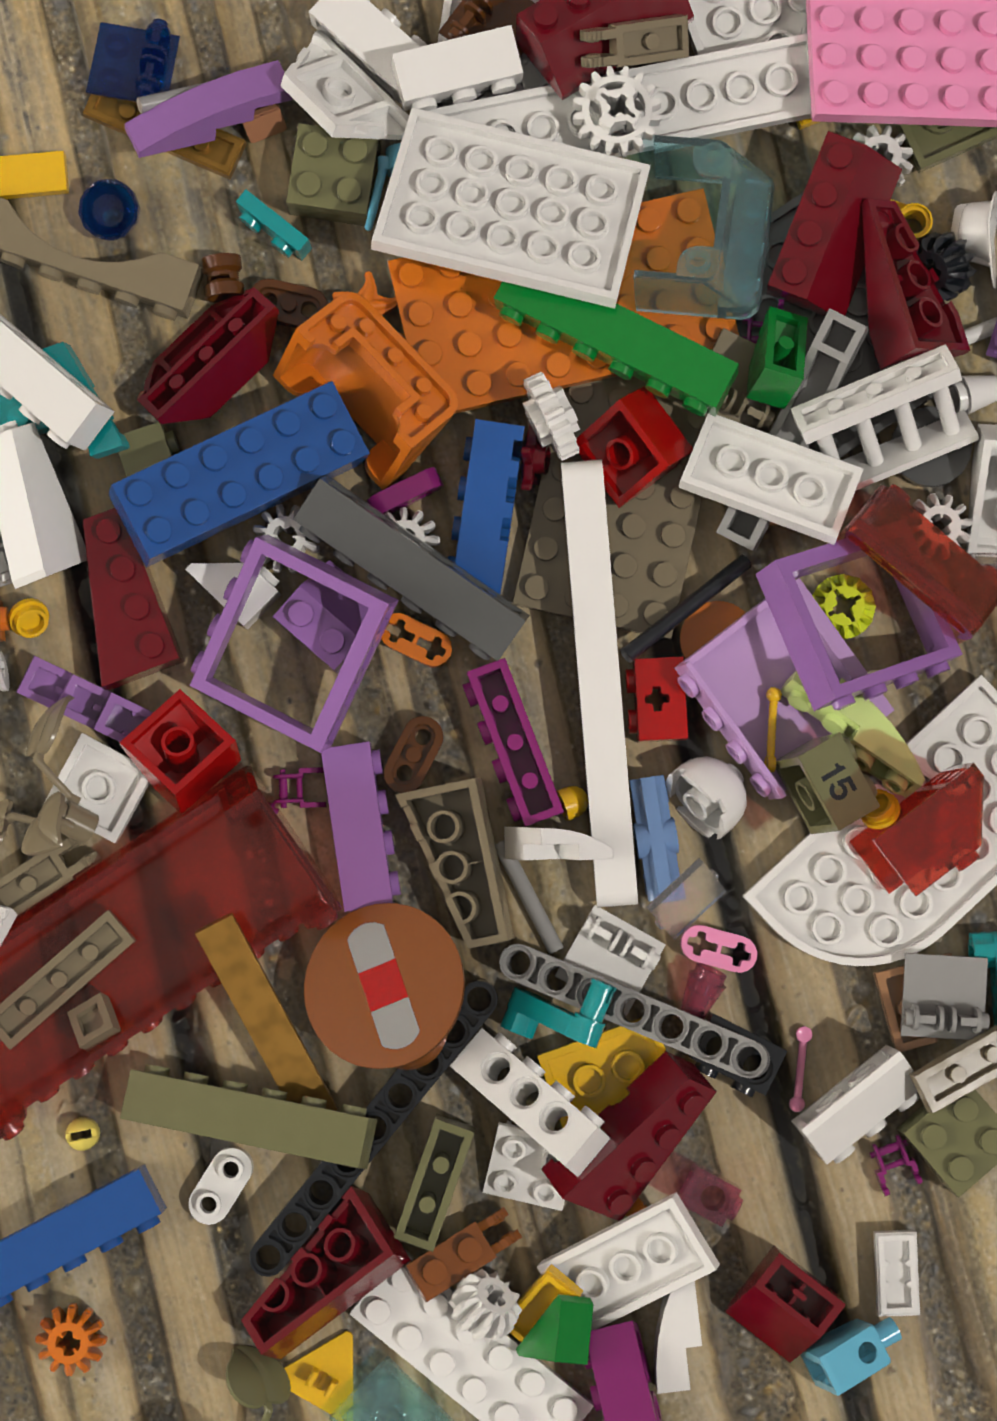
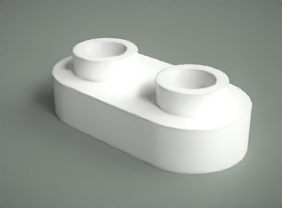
M230 1146L219 1151L189 1198L190 1213L198 1222L207 1225L216 1224L228 1214L253 1173V1160L246 1150L237 1146ZM230 1161L236 1163L239 1168L238 1174L235 1176L226 1174L224 1170L225 1163ZM212 1197L216 1201V1209L213 1211L205 1210L202 1206L203 1198Z

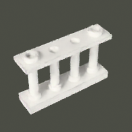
M946 344L790 408L806 445L817 441L821 453L839 460L840 457L832 434L853 425L856 426L863 452L842 460L864 468L856 490L980 440L965 410L958 413L955 412L948 386L962 381V376ZM933 393L940 420L917 429L909 402ZM894 409L902 436L879 445L871 418Z

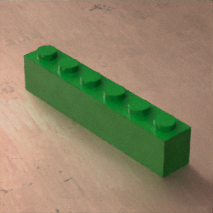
M503 281L494 296L496 308L500 310L499 316L504 320L517 326L524 322L536 328L535 333L550 343L557 344L561 340L573 346L572 352L582 359L594 362L595 358L609 364L608 369L623 379L631 380L632 376L646 382L645 388L653 394L662 398H668L670 394L684 401L682 406L698 416L704 417L708 413L716 417L738 375L739 363L617 303L614 309Z

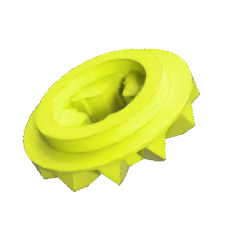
M846 574L829 577L818 585L812 595L843 639L858 636L873 621L876 604L872 595V589L858 577ZM834 591L844 600L857 597L858 600L850 608L853 622L843 612L829 616L828 613L838 604Z

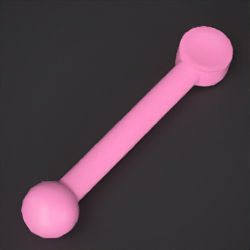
M805 1026L799 1027L795 1033V1037L799 1041L794 1097L789 1101V1107L793 1112H801L805 1107L802 1090L807 1042L813 1036L811 1029Z

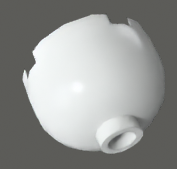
M709 756L690 759L671 772L666 779L669 797L671 798L676 793L679 801L684 805L676 808L681 817L693 829L705 837L710 838L716 833L717 839H721L740 821L747 806L746 789L743 784L744 778L742 773L733 764H726L722 760Z

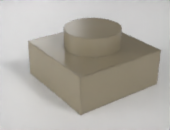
M101 992L67 1012L79 1048L86 1051L91 1050L121 1032L110 998Z

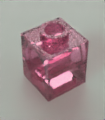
M696 1162L693 1163L677 1193L687 1209L723 1227L726 1219L734 1220L743 1202V1198L739 1197L742 1190L737 1184ZM717 1186L722 1189L723 1196L717 1205L706 1206L701 1202V1194L705 1188Z

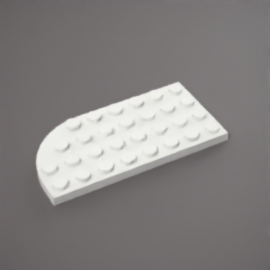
M982 675L975 678L906 743L925 778L923 785L905 798L902 795L888 791L882 785V781L873 775L870 776L876 789H882L893 794L900 804V815L892 825L883 829H871L865 826L860 818L840 831L819 834L809 833L742 895L749 905L780 937L801 951L825 961L851 966L887 964L905 959V953L916 954L933 944L997 885V690Z

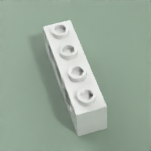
M481 1028L451 1063L450 1067L573 1174L579 1177L611 1139L600 1129L605 1121L586 1105L581 1111L573 1106L570 1102L575 1096L557 1080L551 1086L541 1078L546 1071L530 1057L526 1056L523 1061H520L513 1055L517 1047L504 1035L498 1032L493 1038ZM510 1067L508 1075L503 1080L497 1081L499 1073L504 1068ZM539 1091L537 1100L533 1104L526 1106L528 1096L533 1092ZM568 1116L565 1127L559 1131H554L556 1122L561 1117Z

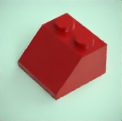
M645 386L619 399L576 438L580 449L578 454L584 461L602 459L605 490L618 508L624 506L673 470L693 451V447L653 393L647 390Z
M181 689L119 742L120 746L152 787L181 815L241 761L236 740Z

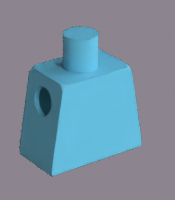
M891 1317L875 1325L860 1319H854L823 1334L818 1341L801 1354V1357L814 1384L839 1396L889 1365L891 1359L885 1348L900 1341L902 1336Z

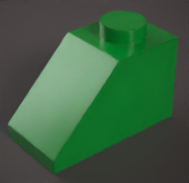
M769 306L749 365L746 398L781 409L786 408L804 380L807 317Z

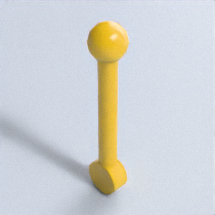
M771 687L766 692V698L769 701L767 753L764 764L773 773L776 769L777 704L782 697V692L777 687Z

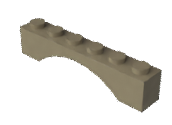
M0 197L1 262L18 269H23L25 264L39 268L38 274L53 281L61 282L63 277L77 281L76 287L92 294L99 295L101 290L115 294L114 299L130 307L137 308L139 303L154 307L152 311L154 314L168 320L175 321L177 316L189 318L204 275L198 264L163 252L142 259L123 262H99L72 256L52 247L35 235L20 219L9 201Z

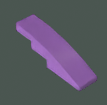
M277 60L209 81L170 98L126 122L125 131L139 158L215 141L216 129L253 121L256 108L291 101L292 97L281 87L285 72Z
M33 656L16 690L17 693L46 707L52 706L68 695L73 696L74 699L68 703L63 715L119 742L153 713L36 656Z

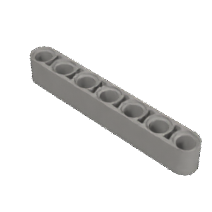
M522 944L510 945L504 949L500 956L499 964L504 976L579 1009L582 1007L592 978L616 987L617 990L614 992L604 1017L605 1020L745 1078L760 1077L769 1067V1052L761 1043ZM525 952L530 958V967L524 974L517 975L512 969V959L516 954ZM561 967L568 974V983L563 989L555 991L549 984V975L554 969ZM638 999L644 1005V1016L638 1022L631 1023L624 1015V1008L630 1000ZM670 1015H677L683 1022L682 1033L674 1039H669L662 1031L663 1021ZM709 1031L717 1032L722 1039V1047L715 1055H707L701 1049V1038ZM748 1047L757 1049L762 1059L760 1066L751 1072L744 1070L739 1064L740 1053Z

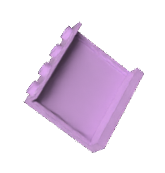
M796 578L795 580L838 679L843 678L846 681H850L867 675L868 673L804 583L800 578ZM765 598L674 667V669L680 676L677 680L682 690L689 697H695L704 710L701 713L706 723L713 730H719L727 740L726 749L730 756L738 764L743 763L751 773L750 782L754 789L762 797L767 796L771 800L783 799L787 795L785 793L787 789L776 769L774 773L770 772L764 764L767 753L769 701L766 698V692L771 687H777L781 690L786 680L796 671V668ZM883 694L870 699L886 717L894 711ZM783 695L777 704L776 760L811 739L832 734L815 717L792 707Z

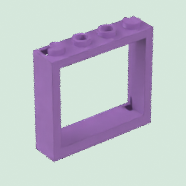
M904 520L835 542V545L829 543L777 559L755 574L814 711L830 705L833 706L834 710L844 709L856 703L854 697L863 695L865 701L886 693L888 691L887 685L894 683L896 690L919 681L918 675L926 673L928 679L950 670L948 662L963 655ZM883 552L927 654L840 684L795 579Z
M268 534L255 537L254 541L250 540L242 551L240 562L244 563L238 578L233 577L224 592L223 598L227 600L222 614H217L208 628L207 636L211 637L205 652L200 651L192 664L191 672L195 675L190 686L321 753L332 746L399 600ZM266 557L368 607L314 728L213 678Z

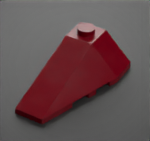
M869 198L862 202L869 334L880 369H887L945 344L953 357L971 351L959 313L953 302L945 304L934 283L940 279L933 268L927 270L916 252L919 248V242L896 201Z

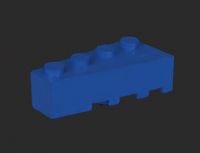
M475 419L473 437L466 436L463 460L469 461L467 477L460 476L457 500L464 501L462 517L454 516L451 540L458 541L456 557L448 556V559L501 595L525 426Z

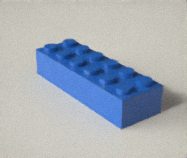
M333 381L111 484L108 495L147 568L315 487L318 480L326 475L334 478L361 465L370 452Z

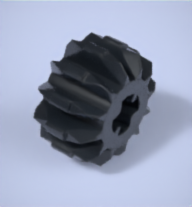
M933 232L925 235V238L919 241V248L916 251L927 270L931 268L935 270L940 280L934 284L942 299L946 301L958 297V294L966 291L972 285L969 278L977 272L969 263L976 254L967 253L965 251L967 240L959 239L956 241L954 232H944L942 234L940 232Z

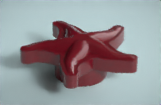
M529 424L525 443L521 450V489L528 491L531 490L532 485H539V474L546 475L548 473L551 458V445L542 447L532 426Z

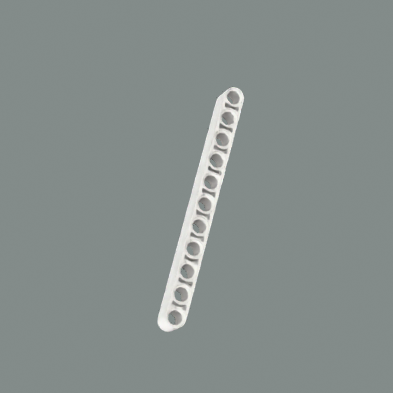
M602 459L561 463L590 830L591 837L613 848V859L593 860L597 908L637 905V880Z

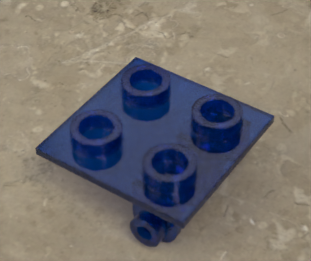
M162 19L152 20V23L147 26L146 30L101 22L86 93L137 102V97L169 91L180 36L172 35L168 28V23Z

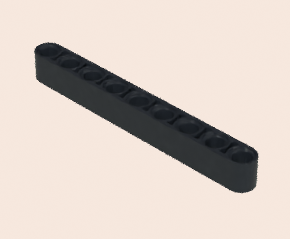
M475 979L465 985L464 999L457 1018L464 1025L465 1034L457 1041L446 1040L443 1049L437 1056L439 1066L435 1071L424 1073L418 1068L413 1070L396 1069L365 1107L367 1108L365 1117L379 1116L386 1124L385 1133L377 1137L374 1136L369 1163L493 1013L497 1006L498 995L492 983L485 979ZM476 987L487 989L491 995L490 1004L481 1010L471 1007L467 999L468 993ZM402 1083L409 1086L413 1094L411 1101L404 1105L393 1102L389 1094L390 1088L393 1085ZM321 1161L255 1242L249 1256L252 1269L257 1274L265 1277L277 1275L282 1271L364 1169H350L340 1164ZM318 1180L327 1181L333 1188V1196L328 1200L315 1198L311 1190L312 1184ZM293 1212L299 1213L306 1219L307 1228L301 1232H293L286 1226L285 1217ZM265 1245L276 1247L280 1253V1261L275 1264L263 1262L259 1256V1249Z

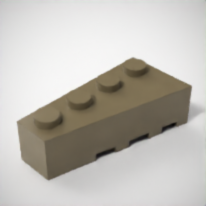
M471 778L395 794L400 807L403 808L411 825L410 828L426 856L434 879L437 880L445 896L446 904L467 948L470 949L514 939L482 778Z

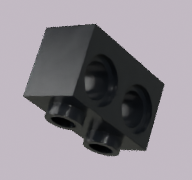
M709 1012L706 1018L707 1021L764 1045L770 1056L769 1067L760 1077L745 1078L691 1055L688 1056L697 1061L695 1066L701 1073L716 1079L718 1073H721L733 1079L730 1087L752 1098L756 1091L766 1096L787 1050ZM709 1031L702 1036L700 1045L704 1053L707 1054L706 1047L708 1042L712 1038L720 1036L717 1032ZM748 1047L742 1050L739 1055V1064L742 1068L748 1057L752 1055L761 1056L757 1049Z

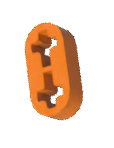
M402 613L392 614L381 638L385 646L431 668L441 667L450 660L453 650L451 641L446 634ZM399 621L404 622V630L415 636L413 641L410 642L404 638H399L396 643L390 641L391 633L387 631L389 624L396 626ZM435 638L442 640L441 648L445 650V654L443 657L436 655L433 660L426 658L428 652L425 648L417 645L419 639L428 643H433Z

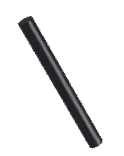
M741 554L620 650L622 656L630 663L750 569L752 567L750 560Z

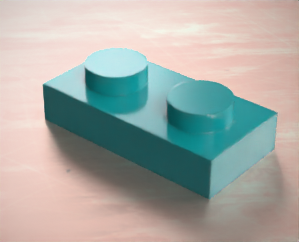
M247 189L236 200L238 209L242 213L239 219L255 233L262 229L273 238L270 242L271 245L285 257L289 258L294 254L302 261L311 251L310 241L305 235Z

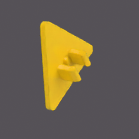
M347 1330L284 1367L290 1380V1391L341 1421H353L354 1418L353 1333Z

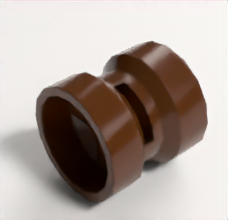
M218 253L207 255L201 259L202 272L207 276V284L204 286L206 301L218 303L229 297L244 294V284L239 280V272L242 270L241 256L239 254Z

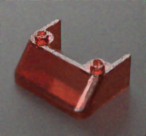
M894 484L889 488L880 485L841 528L836 541L848 538L956 629L954 636L958 644L973 638L997 606V569L989 564L983 567L909 504L911 498L900 487Z
M974 762L948 767L899 803L901 808L900 815L892 825L883 829L867 827L848 841L888 894L905 883L913 895L917 896L954 867L960 872L980 857L976 850L982 845L984 775Z

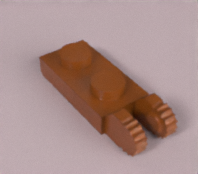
M504 1207L478 1223L475 1221L436 1245L433 1252L427 1251L404 1266L425 1302L430 1301L461 1281L463 1277H467L497 1257L495 1254L522 1238L518 1229L504 1234L500 1240L490 1246L482 1232L498 1225L509 1215Z

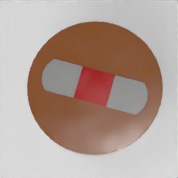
M380 903L359 908L332 925L317 943L309 960L304 981V999L307 1015L322 1043L343 1060L357 1066L374 1069L397 1068L413 1070L433 1061L443 1049L447 1036L459 1016L465 991V975L462 960L448 932L427 913L414 907L397 903Z

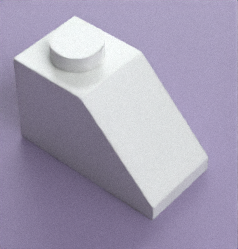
M191 563L185 570L225 607L227 600L223 598L224 592L233 577L238 578L244 563ZM264 566L260 570L238 620L247 630L281 596L275 588L280 581Z

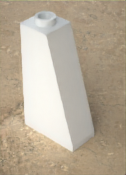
M16 420L0 425V532L15 589L87 561L86 545L35 423L18 427Z

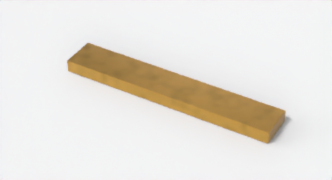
M233 912L196 930L195 935L279 1090L288 1092L286 1101L301 1103L302 1097L308 1096L327 1100L326 1109L339 1111Z

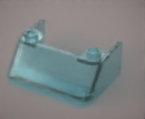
M655 135L653 143L656 179L722 184L714 246H693L683 251L677 262L676 273L634 270L636 311L736 320L752 317L757 313L761 305L774 205L775 186L772 178L721 140Z

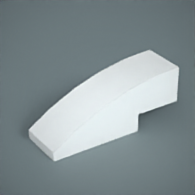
M695 1281L663 1297L655 1331L653 1357L657 1394L691 1390L686 1348L702 1346Z

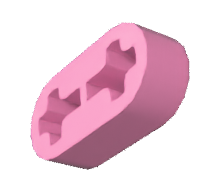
M693 925L684 930L680 937V947L683 954L695 962L742 973L751 969L757 960L755 945L744 936L704 925ZM698 931L704 932V939L716 944L715 951L701 949L699 955L693 954V947L687 944L689 936L696 937ZM738 942L744 943L743 950L749 953L748 960H740L738 966L732 965L733 958L720 953L722 946L736 948Z

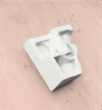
M504 826L505 859H613V848L579 832L556 828Z

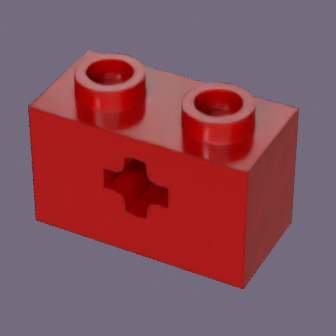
M684 656L635 659L632 662L633 669L625 670L626 692L634 693L635 709L628 710L629 734H636L637 743L688 739L686 693L680 687L677 680L680 676L674 669V667L684 661ZM653 689H658L659 696L666 697L667 700L666 703L660 706L659 711H654L653 704L645 702V698L652 694Z

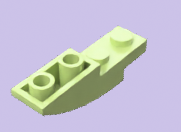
M797 671L786 680L780 691L787 698L789 704L795 709L807 712L815 717L828 732L832 734L841 733L842 737L847 738L856 750L857 759L855 761L861 771L869 772L882 781V785L888 791L902 795L905 798L923 785L925 778L908 745L893 724L870 700L865 701L863 695L854 697L856 703L844 709L834 710L833 706L830 705L814 711ZM843 678L839 680L840 684L847 682Z

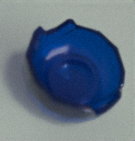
M113 178L95 181L87 187L80 197L78 214L83 227L93 236L102 240L114 241L126 237L139 222L141 207L136 193L126 183Z

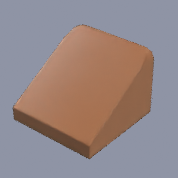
M278 104L256 108L254 120L242 123L251 143L259 142L287 129Z

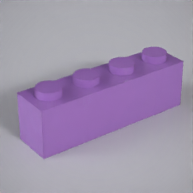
M369 741L330 747L321 752L344 912L357 910L373 904L395 903L394 896L401 895L398 871H390L388 855L395 854L392 830L384 831L382 815L389 814L386 790L378 791L376 774L383 773L380 749L372 750V745Z

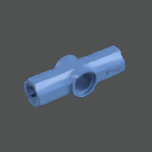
M664 775L629 780L635 823H633L635 847L638 859L642 861L643 879L648 902L682 897L683 892L677 861V854L679 853L675 820L670 816L669 798Z

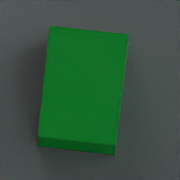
M558 1294L516 1348L518 1356L552 1362L587 1365L594 1306L591 1298Z

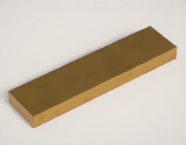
M99 77L85 106L83 115L85 118L127 135L125 123L141 114L137 107V97H142V95ZM216 129L215 141L167 151L166 153L231 180L246 147V141L221 129Z

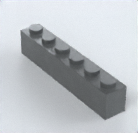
M328 475L318 480L293 518L294 521L301 525L299 531L307 538L316 543H320L321 540L335 548L333 554L339 560L352 567L357 563L369 572L367 578L384 590H387L389 586L403 595L401 601L407 607L417 613H422L424 610L437 619L435 625L452 637H455L457 633L471 642L468 647L485 660H489L492 657L499 661L530 616Z

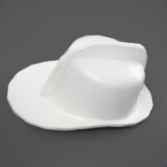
M997 191L994 192L991 201L957 205L954 209L951 232H954L956 241L959 239L967 240L965 251L976 254L971 262L990 267L994 289H996L995 235L997 229Z

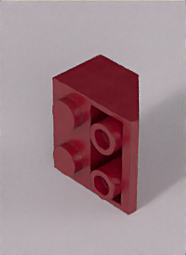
M773 1245L724 1311L791 1363L823 1336L846 1304L838 1294Z

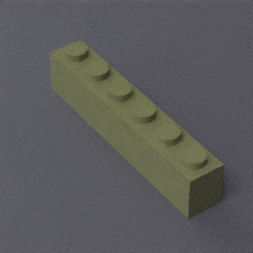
M146 1064L144 1071L130 1070L120 1119L354 1168H368L377 1119L365 1117L367 1108L342 1104L341 1112L326 1109L327 1100L303 1096L301 1103L286 1101L288 1092L263 1087L262 1095L247 1093L248 1084L224 1080L222 1087L208 1085L209 1076L184 1072L183 1079L169 1077L170 1068Z

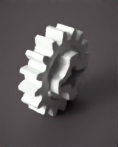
M607 66L606 76L603 78L595 71L591 73L592 86L586 83L580 84L579 93L582 97H576L573 101V108L580 112L573 115V125H583L579 130L578 137L580 140L588 137L592 138L590 144L591 151H595L601 145L605 147V154L611 155L613 149H619L622 158L627 157L629 146H633L635 150L640 152L643 149L642 138L650 141L654 139L655 131L651 126L660 125L661 115L655 112L661 108V99L651 98L655 93L656 86L653 83L644 87L642 85L644 77L642 72L632 78L629 77L628 66L623 67L620 75L614 73L612 66ZM610 88H620V89H614V90H607V89H610ZM637 97L642 103L644 118L641 116V112L635 109ZM590 106L593 107V112L599 115L597 126H595L591 119ZM618 107L624 109V114L619 112L615 117L610 115V110L616 111ZM621 133H626V134H627V135H624V136H612V135L621 134Z
M542 372L524 379V387L529 398L528 401L523 403L526 411L525 414L541 446L545 447L551 444L553 451L556 452L561 461L580 453L576 442L577 439L574 435V432L580 430L577 423L578 419L563 388L559 385L552 389L549 380L546 379Z

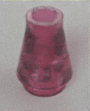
M697 963L694 970H689L680 1010L704 1019L726 989L724 982L727 976L709 965Z

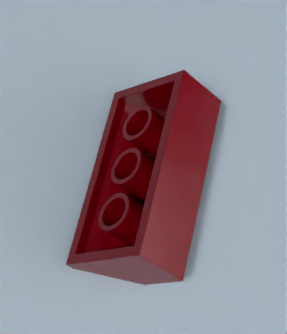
M540 0L517 14L516 43L561 100H564L579 91L581 83L589 85L591 83V73L595 71L602 77L606 74L607 66L595 68L581 66L582 56L590 53H610L609 39L599 40V42L594 43L581 41L580 30L609 27L608 24L675 14L688 15L689 24L694 21V14L688 0Z
M828 131L768 282L766 294L778 299H784L786 302L826 316L829 309L845 316L865 266L862 202L867 198L891 200L902 168L869 146Z

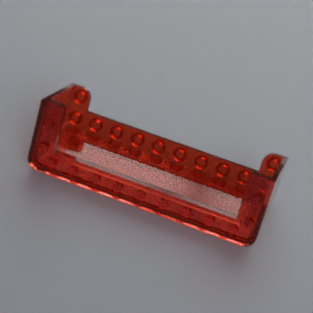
M245 766L210 788L182 815L178 811L174 812L15 919L0 947V1004L107 910H111L137 941L15 1048L9 1050L0 1039V1139L10 1140L25 1127L23 1121L27 1116L28 1106L37 1100L40 1103L49 1100L59 1091V1086L73 1077L74 1080L85 1076L92 1070L95 1061L106 1054L109 1057L116 1055L128 1045V1039L140 1031L145 1034L155 1029L162 1022V1017L174 1008L179 1011L188 1007L197 998L196 994L210 985L214 988L222 984L195 935L196 930L233 912L257 959H259L265 953V947L277 939L280 942L289 939L297 933L300 928L298 925L301 923L307 929L316 927L317 930H322L338 918L337 913L342 911V907L335 891L251 766ZM101 992L109 996L121 1032L91 1050L86 1051L79 1048L67 1012Z

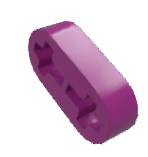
M431 467L374 494L367 499V503L384 515L387 512L393 514L399 511L400 508L407 507L437 492L444 487V484L436 467Z

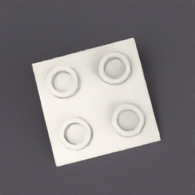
M594 904L563 961L640 992L649 974L658 964L661 958L660 954L666 944L602 908H597ZM560 967L555 976L568 983V974L565 969ZM636 999L630 1000L625 1005V1016H627Z
M508 1120L506 1124L499 1122L482 1193L560 1211L563 1210L565 1202L541 1170L551 1159L555 1162L558 1160L521 1127L511 1124V1121Z

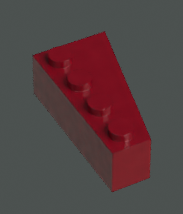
M112 508L83 519L102 688L112 690L185 662L149 567H145L116 509Z
M667 1051L658 1057L626 1088L628 1095L621 1102L612 1106L609 1104L598 1114L605 1121L600 1129L611 1139L579 1177L573 1174L560 1161L555 1162L553 1159L541 1168L562 1199L614 1220H622L717 1091L693 1063Z
M351 1186L342 1198L344 1200L333 1214H328L319 1224V1231L305 1248L301 1247L291 1258L293 1262L282 1276L273 1280L241 1319L261 1355L281 1360L411 1261L399 1240L394 1238V1232L369 1193Z

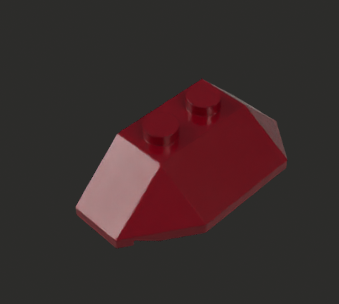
M255 287L245 290L242 295L232 296L211 305L153 361L145 379L144 389L139 393L137 401L160 424L211 418L269 362L279 314L278 308Z

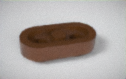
M263 279L253 285L265 297L273 296L277 298L275 306L279 310L277 324L297 328L310 318L302 314V309L306 305L315 306L317 313L328 304L324 294L315 288L275 279Z
M419 716L406 724L384 768L385 781L392 790L398 793L417 790L424 782L443 744V731L437 721L427 716ZM420 730H427L431 734V740L426 745H420L416 742V734ZM402 766H409L413 771V775L408 781H401L397 776V771Z

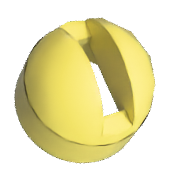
M79 1117L73 1120L66 1129L67 1143L78 1151L92 1148L100 1137V1128L96 1121L89 1117ZM91 1129L92 1137L73 1140L72 1133Z

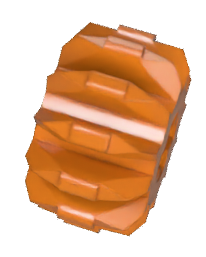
M71 1303L68 1306L67 1314L60 1306H57L52 1310L53 1319L45 1317L41 1320L40 1326L45 1332L38 1334L35 1337V1342L40 1345H47L38 1356L40 1360L47 1359L50 1356L54 1359L50 1365V1371L55 1372L61 1364H64L65 1375L72 1376L76 1365L83 1373H86L91 1369L90 1360L100 1361L103 1353L98 1347L105 1345L108 1337L95 1333L104 1326V1321L99 1319L91 1323L88 1320L93 1314L92 1308L88 1307L82 1315H78L77 1303ZM69 1331L73 1332L72 1336L74 1339L80 1340L74 1348L70 1347V1340L63 1339Z

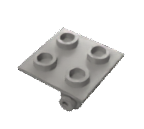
M905 953L900 1035L970 1040L983 1033L984 1030H988L990 1017L988 1013H985L988 958Z

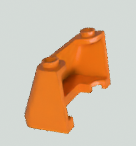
M344 293L338 296L297 327L273 374V377L288 392L298 397L333 381L350 416L377 443L369 451L370 454L365 459L364 465L370 478L382 490L392 486L399 480L456 412L459 403L457 394L450 385L367 299L356 293Z

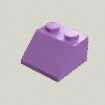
M330 560L326 562V564L342 571ZM308 578L272 617L338 674L368 607Z

